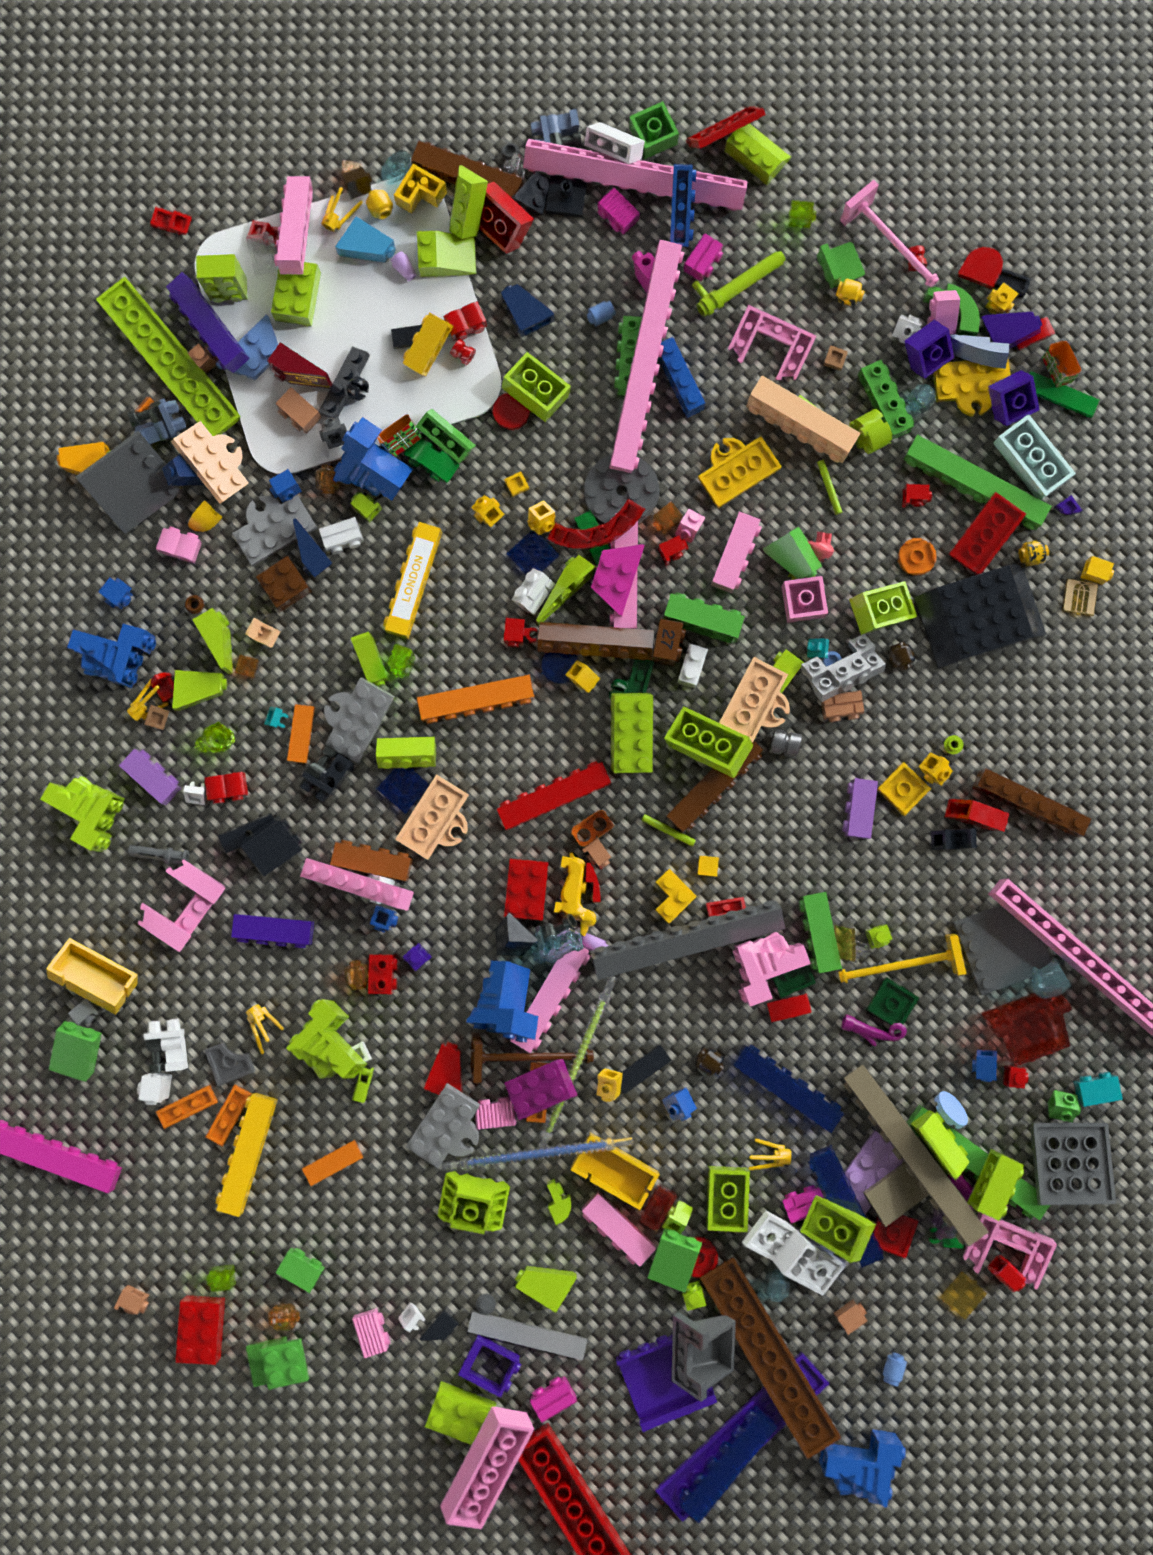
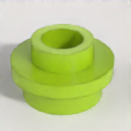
M956 735L949 736L944 741V749L949 754H958L963 749V741ZM952 741L957 743L956 748L951 746Z

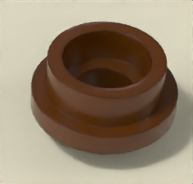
M197 595L189 596L185 601V608L191 614H199L204 609V601ZM194 602L198 603L196 608H192Z

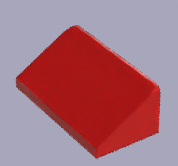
M744 897L706 903L708 918L746 908Z

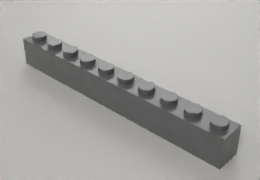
M766 901L758 906H748L743 910L729 911L721 916H711L706 920L692 921L687 925L674 926L662 932L655 931L651 935L637 936L625 942L618 941L610 946L597 947L595 950L590 951L597 979L600 980L785 929L782 908L777 901Z

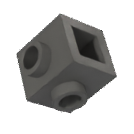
M339 417L335 419L328 418L321 423L320 437L322 442L326 441L328 449L345 443L342 439L347 429L345 423H340Z

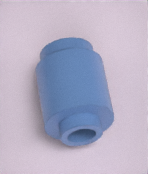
M603 301L589 308V313L586 314L590 324L595 326L612 319V316L616 315L610 301Z
M892 1353V1355L887 1356L883 1370V1380L886 1383L898 1386L899 1382H902L907 1365L904 1356L898 1353Z

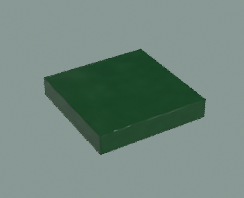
M809 965L772 977L780 998L816 983Z
M885 977L865 1010L889 1025L894 1023L904 1025L919 997L888 977Z

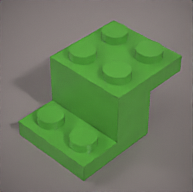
M285 1336L246 1346L254 1387L267 1384L268 1390L309 1380L301 1338L287 1341Z

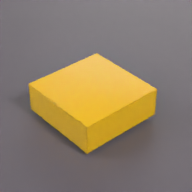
M521 471L504 479L512 497L529 490V486Z
M699 856L697 875L717 877L719 857Z

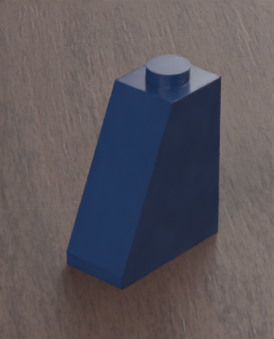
M518 284L514 286L509 285L501 292V299L521 338L555 322L553 311Z
M181 454L162 468L168 486L204 485Z

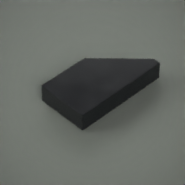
M444 1309L422 1334L420 1340H445L459 1322Z

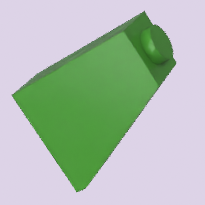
M800 527L763 548V551L797 579L811 578L818 574L816 570L822 567Z

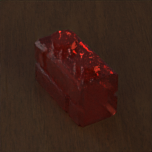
M659 1183L639 1217L640 1222L657 1232L661 1222H663L677 1198L676 1193Z

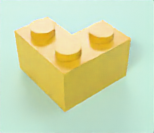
M412 164L394 193L396 205L411 214L421 199L438 208L447 193L446 184L443 180Z
M668 869L655 882L668 896L655 911L670 924L697 896L671 869Z

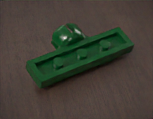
M634 659L628 681L615 679L610 687L615 690L609 691V699L611 700V693H646L654 661Z

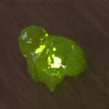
M218 721L204 728L201 736L195 742V747L203 753L208 751L216 753L226 752V750L231 748L236 738L229 728H226L225 725Z

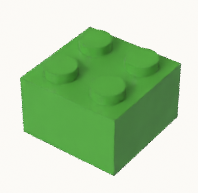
M664 102L629 116V129L632 135L645 141L642 153L644 160L678 145L679 132Z

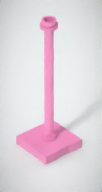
M872 180L845 203L840 220L841 223L846 226L863 212L927 280L925 284L933 287L939 281L938 275L936 273L932 275L869 208L873 203L879 186L875 180Z

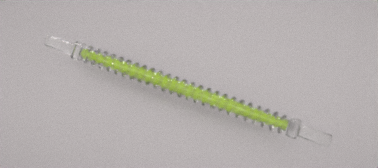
M615 976L608 978L603 992H600L598 996L599 1001L596 1002L597 1007H594L595 1012H592L591 1021L587 1023L589 1026L585 1027L587 1031L583 1032L584 1037H581L582 1043H579L578 1052L574 1053L576 1057L572 1058L574 1062L570 1063L571 1068H568L573 1085H575L573 1081L577 1080L576 1075H579L580 1065L583 1064L582 1060L586 1059L584 1055L588 1054L586 1050L590 1049L589 1044H592L591 1039H594L595 1029L599 1028L597 1024L601 1023L599 1019L603 1018L602 1013H605L606 1003L610 1002V994L617 979ZM565 1101L553 1106L554 1109H551L552 1114L548 1115L550 1119L546 1120L548 1124L544 1125L545 1130L543 1129L540 1134L541 1140L536 1151L545 1150L548 1141L552 1140V1132L555 1131L554 1126H557L556 1122L560 1120L558 1117L562 1116L561 1111H564Z

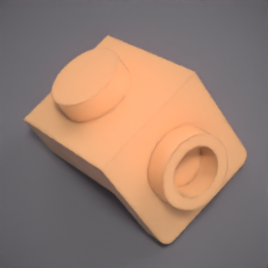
M253 618L245 634L253 640L272 648L280 631Z

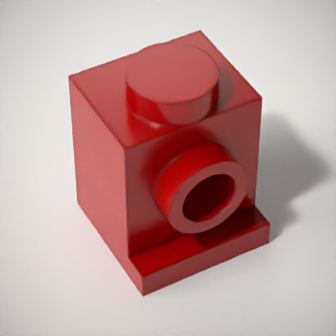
M906 484L903 488L902 507L906 508L908 504H912L913 507H922L926 503H931L932 491H929V485Z
M679 535L658 546V551L666 566L670 564L671 559L676 561L682 558L685 551L689 549L685 539L681 540Z
M1004 1065L1003 1085L1025 1089V1084L1028 1083L1029 1079L1028 1072H1026L1027 1069L1025 1067Z

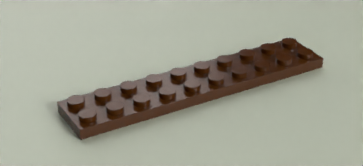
M734 1256L700 1277L720 1313L735 1321L736 1340L806 1458H811L841 1439L840 1433Z

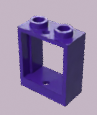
M477 1334L458 1375L501 1398L503 1392L507 1393L512 1384L510 1381L512 1374L516 1375L520 1369V1355ZM482 1345L511 1360L500 1385L470 1369Z

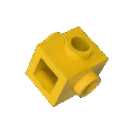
M1003 282L997 291L993 289L986 298L989 302L985 307L992 315L1003 314L1004 312L1009 313L1015 305L1012 302L1019 293Z
M486 495L477 499L471 507L475 512L473 515L480 524L484 522L489 527H492L504 516V513L499 508L500 504L493 497L490 499Z
M544 500L528 508V526L538 535L549 532L554 527L555 512Z
M931 752L919 765V768L924 773V779L931 784L935 782L940 786L953 772L947 759Z

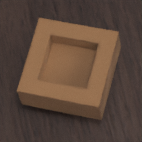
M830 345L823 365L841 371L848 351Z
M151 705L145 725L164 730L169 710Z

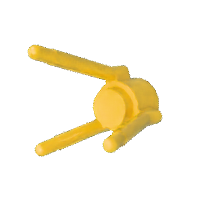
M342 187L339 188L335 199L333 195L330 197L321 222L323 227L334 232L335 228L340 230L342 224L363 204V201H359L339 221V216L334 213V210L343 191Z
M151 679L127 710L128 714L136 721L141 718L143 720L147 718L148 712L146 710L148 709L144 704L159 689V686L156 685L140 701L149 689ZM165 702L157 707L163 709L164 707L168 706L169 703Z
M257 1004L245 1013L248 1016L247 1020L250 1023L261 1054H264L255 1025L257 1024L266 1042H269V1038L261 1024V1021L265 1019L264 1015L280 1030H284V1027L265 1007L261 1008Z
M755 1139L756 1143L777 1150H774L773 1155H751L749 1159L773 1160L775 1163L749 1167L750 1171L784 1167V1165L791 1164V1150L785 1149V1145Z

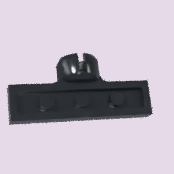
M352 346L318 411L322 416L338 418L348 399L352 398L360 401L366 398V395L360 394V391L368 393L369 383L364 378H361L360 374L370 357L367 351Z

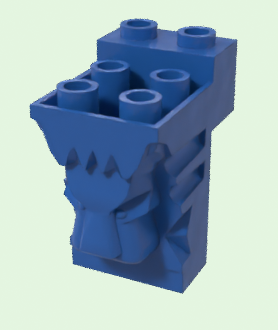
M362 417L358 423L355 421L342 439L345 443L341 449L345 452L341 457V462L334 469L336 475L333 480L344 484L352 483L357 487H361V489H367L375 497L382 494L393 501L413 468L376 445L375 441L382 429Z
M123 624L117 642L72 630L67 648L82 655L81 668L84 669V674L99 676L115 684L132 689L138 678V674H136L138 667L143 662L142 654L150 655L151 650L153 651L156 646L155 636L145 629Z
M491 961L489 968L490 976L483 979V992L480 994L481 998L478 1000L477 1008L472 1010L466 1022L474 1024L476 1029L485 1030L486 1028V1032L501 1033L503 1038L515 1039L517 1042L527 1043V1039L535 1040L539 1016L524 1012L530 969L508 961Z
M872 1429L869 1449L831 1444L820 1452L819 1463L825 1476L834 1479L840 1495L853 1494L859 1498H867L868 1502L887 1508L888 1500L891 1501L892 1498L890 1483L891 1480H894L895 1468L893 1466L901 1467L902 1460H905L906 1450L896 1433Z

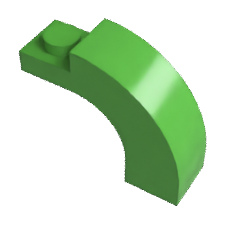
M949 283L944 290L940 287H928L923 302L930 303V300L933 299L934 292L956 290L960 297V306L955 335L976 336L978 334L980 324L979 310L973 298L965 290Z

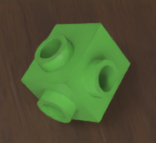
M1054 1090L1048 1101L1049 1118L1073 1123L1076 1116H1079L1081 1112L1078 1095Z

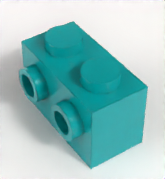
M1110 1072L1098 1073L1099 1077L1092 1078L1091 1075L1079 1077L1077 1081H1073L1075 1093L1078 1095V1103L1086 1107L1123 1100L1118 1076L1112 1075Z

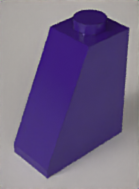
M1033 311L984 315L982 317L983 324L992 342L1009 344V349L1041 333L1040 326L1043 325L1038 315L1034 316Z

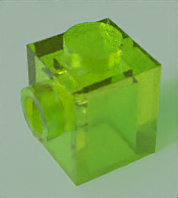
M792 200L789 208L788 226L810 228L812 221L815 222L817 210H814V202Z
M234 1264L215 1266L209 1271L207 1284L210 1286L211 1292L231 1290L236 1285Z

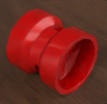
M918 245L908 248L926 268L927 261L924 258V246ZM909 262V263H908V269H909V271H917V270L913 267V265Z
M461 339L456 341L450 351V355L454 358H459L465 366L472 361L476 354V349L466 346V343Z

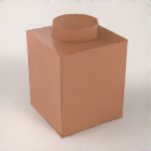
M851 1300L834 1312L848 1335L868 1321L864 1316L867 1314L861 1303L856 1304L854 1300Z

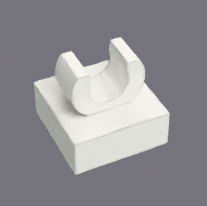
M191 782L190 786L185 785L183 793L186 803L205 805L207 798L204 783L201 784V787H195L194 782Z
M411 1302L398 1318L403 1328L409 1332L412 1329H419L417 1325L419 1320L425 1321L417 1306Z

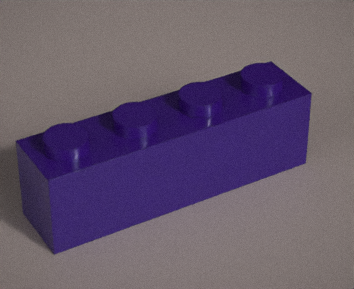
M234 914L231 938H237V942L248 943L249 939L256 940V944L268 945V941H273L276 946H287V943H294V947L306 948V945H312L314 921Z

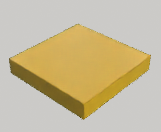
M902 762L877 788V791L903 816L931 790L905 762Z

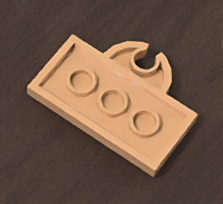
M200 421L175 437L171 443L219 504H221L249 483L237 468L242 461V451L240 447H237L233 453L228 452L226 445L230 446L235 440L227 435L218 434L212 436Z
M753 657L719 723L750 737L752 743L760 727L776 728L783 724L786 720L776 718L773 712L776 708L782 709L784 714L787 715L790 712L789 702L786 696L780 692L788 674Z
M436 774L395 840L427 860L430 859L438 844L447 847L461 843L463 840L454 838L451 831L455 827H460L464 834L468 832V823L465 816L459 811L469 797V794Z

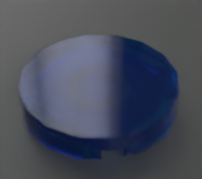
M545 653L541 666L544 676L554 684L571 682L565 674L578 660L577 655Z

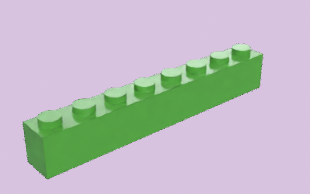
M918 434L903 458L911 467L922 469L926 475L939 478L943 484L956 487L958 492L973 496V499L979 503H987L994 492H997L1026 513L1021 523L1030 530H1037L1043 524L1052 507Z
M921 1105L916 1107L907 1120V1124L917 1137L919 1135L911 1126V1123L928 1111ZM945 1122L942 1123L946 1130L950 1129L956 1137L954 1140L958 1146L961 1145L968 1153L966 1158L969 1160V1164L963 1171L967 1173L970 1170L975 1174L973 1178L977 1180L988 1154ZM1021 1178L1017 1180L1015 1194L1012 1199H1009L1008 1203L1014 1208L1017 1205L1023 1209L1021 1213L1031 1220L1035 1217L1040 1221L1050 1205H1037L1036 1188Z

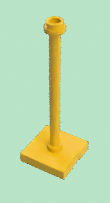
M945 935L948 950L944 953L848 972L842 969V971H838L841 983H848V979L944 960L951 961L954 974H966L958 935Z

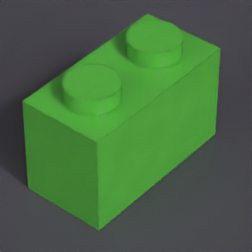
M291 1248L284 1257L276 1274L310 1293L325 1267L321 1266L322 1263L319 1260L306 1257L302 1250Z

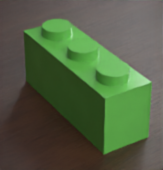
M433 409L427 411L415 426L459 464L468 457L476 446Z

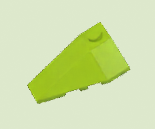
M580 555L576 558L571 557L566 562V567L536 619L538 625H540V622L548 619L594 576L595 567Z

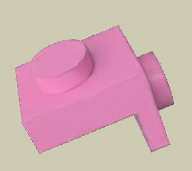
M688 509L675 535H679L680 538L692 543L705 517Z

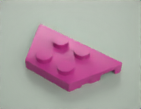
M643 544L602 551L591 588L619 616L623 615L645 546Z

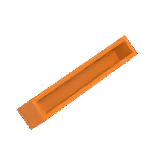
M530 674L417 697L421 720L427 724L437 723L438 719L442 718L453 720L457 718L456 715L464 714V717L475 715L476 711L481 710L483 713L494 711V708L500 706L502 709L513 707L512 704L515 703L526 705L532 703L531 700H535Z

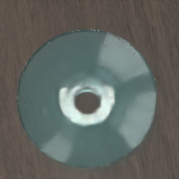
M399 150L393 153L385 162L381 176L382 180L386 181V184L394 185L406 176L411 166V156L407 151Z

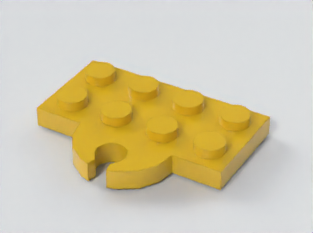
M1009 359L1007 360L1006 369L980 365L970 361L946 363L933 373L937 402L956 401L957 407L961 412L972 417L975 414V410L971 404L978 403L981 407L979 415L985 414L992 406L988 386L1011 375Z
M762 436L746 446L735 438H724L722 442L723 445L729 447L728 453H721L719 445L717 443L714 445L711 451V464L713 467L700 474L698 479L718 509L782 468Z

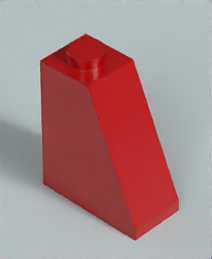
M949 799L944 817L991 831L1005 832L1009 813L974 800Z
M447 1041V1044H441L423 1089L440 1095L448 1083L462 1092L461 1050L457 1049L458 1045Z

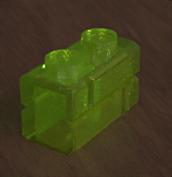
M394 644L391 652L392 655H390L387 662L391 668L390 672L399 678L410 676L411 666L414 665L416 656L411 649Z

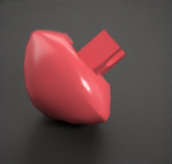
M817 532L816 542L808 541L820 563L828 560L834 553V549L830 545L831 533Z

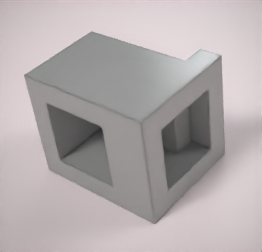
M84 999L68 1014L71 1016V1022L80 1026L84 1023L86 1025L96 1018L94 1015H100L104 1011L100 1006Z

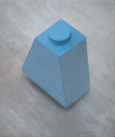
M358 217L354 218L335 246L338 255L341 257L386 263L388 258H392L396 250L392 238Z

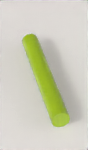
M820 460L817 462L834 513L839 515L842 513L841 506L825 461Z
M644 814L641 820L692 847L696 841Z

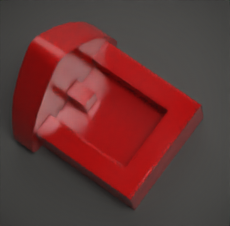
M168 672L155 674L150 681L152 688L156 685L159 686L156 692L163 703L173 699L174 681L171 678V673Z

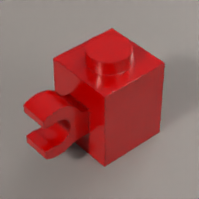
M506 618L504 644H508V647L518 648L519 645H523L524 637L529 642L535 643L537 638H531L530 633L538 632V629L535 627L525 628V619Z

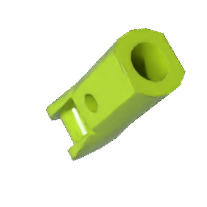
M363 1068L361 1070L352 1100L365 1103L374 1068ZM362 1075L368 1077L367 1082L361 1081Z

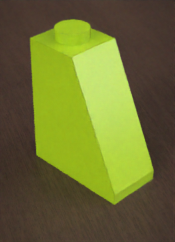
M369 631L352 637V644L367 681L378 687L384 686L385 682L389 680L374 638Z
M175 670L172 708L175 711H181L222 696L223 690H227V679H224L222 673Z
M526 1266L524 1271L520 1269L514 1279L517 1281L515 1288L556 1313L577 1279V1274L573 1271Z

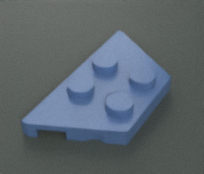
M267 314L238 341L250 359L234 374L245 375L247 378L256 380L270 366L267 360L278 346L271 320ZM218 362L215 364L219 369H223Z

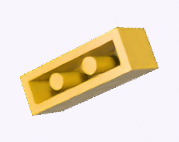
M430 312L423 318L420 331L415 333L411 348L407 349L403 356V364L423 376H427L453 328V325Z

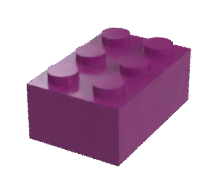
M563 1059L550 1062L504 1083L518 1120L530 1117L578 1096Z

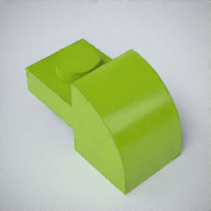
M555 1179L547 1182V1187L554 1201L548 1203V1208L555 1224L558 1225L566 1220L571 1211V1196L569 1193L562 1197L564 1191L560 1182L556 1184Z

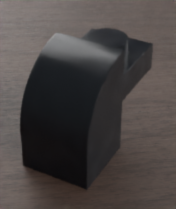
M976 829L931 831V850L977 848Z

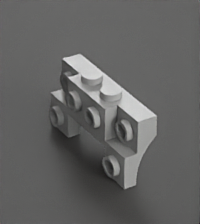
M865 634L849 641L848 647L854 654L827 667L818 657L801 665V670L807 676L815 695L821 702L843 691H849L853 686L865 683L869 678L884 672L886 664L875 652L876 646Z

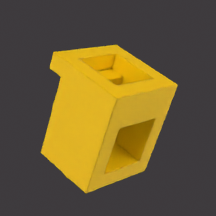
M604 1068L597 1076L598 1086L596 1095L601 1096V1099L605 1102L615 1100L620 1095L623 1073Z

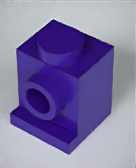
M418 943L403 958L415 971H418L432 956Z

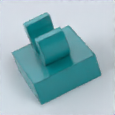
M827 638L809 639L807 658L813 659L818 657L819 659H828L829 640Z
M270 706L264 725L284 728L285 725L280 723V718H288L289 716L286 713H282V709Z

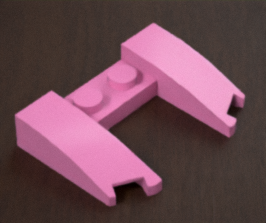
M748 305L728 347L729 351L733 349L739 356L737 361L742 364L757 332L790 346L775 380L781 381L782 377H793V380H796L816 339V335Z
M184 859L182 860L183 866L172 870L171 867L166 869L168 874L196 892L176 921L172 922L144 903L140 906V909L144 910L143 922L138 921L140 926L179 952L190 939L192 932L212 904H215L225 890L223 884Z
M978 1212L977 1217L988 1230V1233L970 1247L966 1245L963 1259L966 1260L969 1257L975 1264L973 1270L979 1274L993 1240H996L1026 1253L1020 1273L1026 1278L1025 1284L1033 1283L1034 1289H1038L1057 1246L1056 1242L1052 1238L1040 1233L1030 1232L1001 1219L997 1221Z

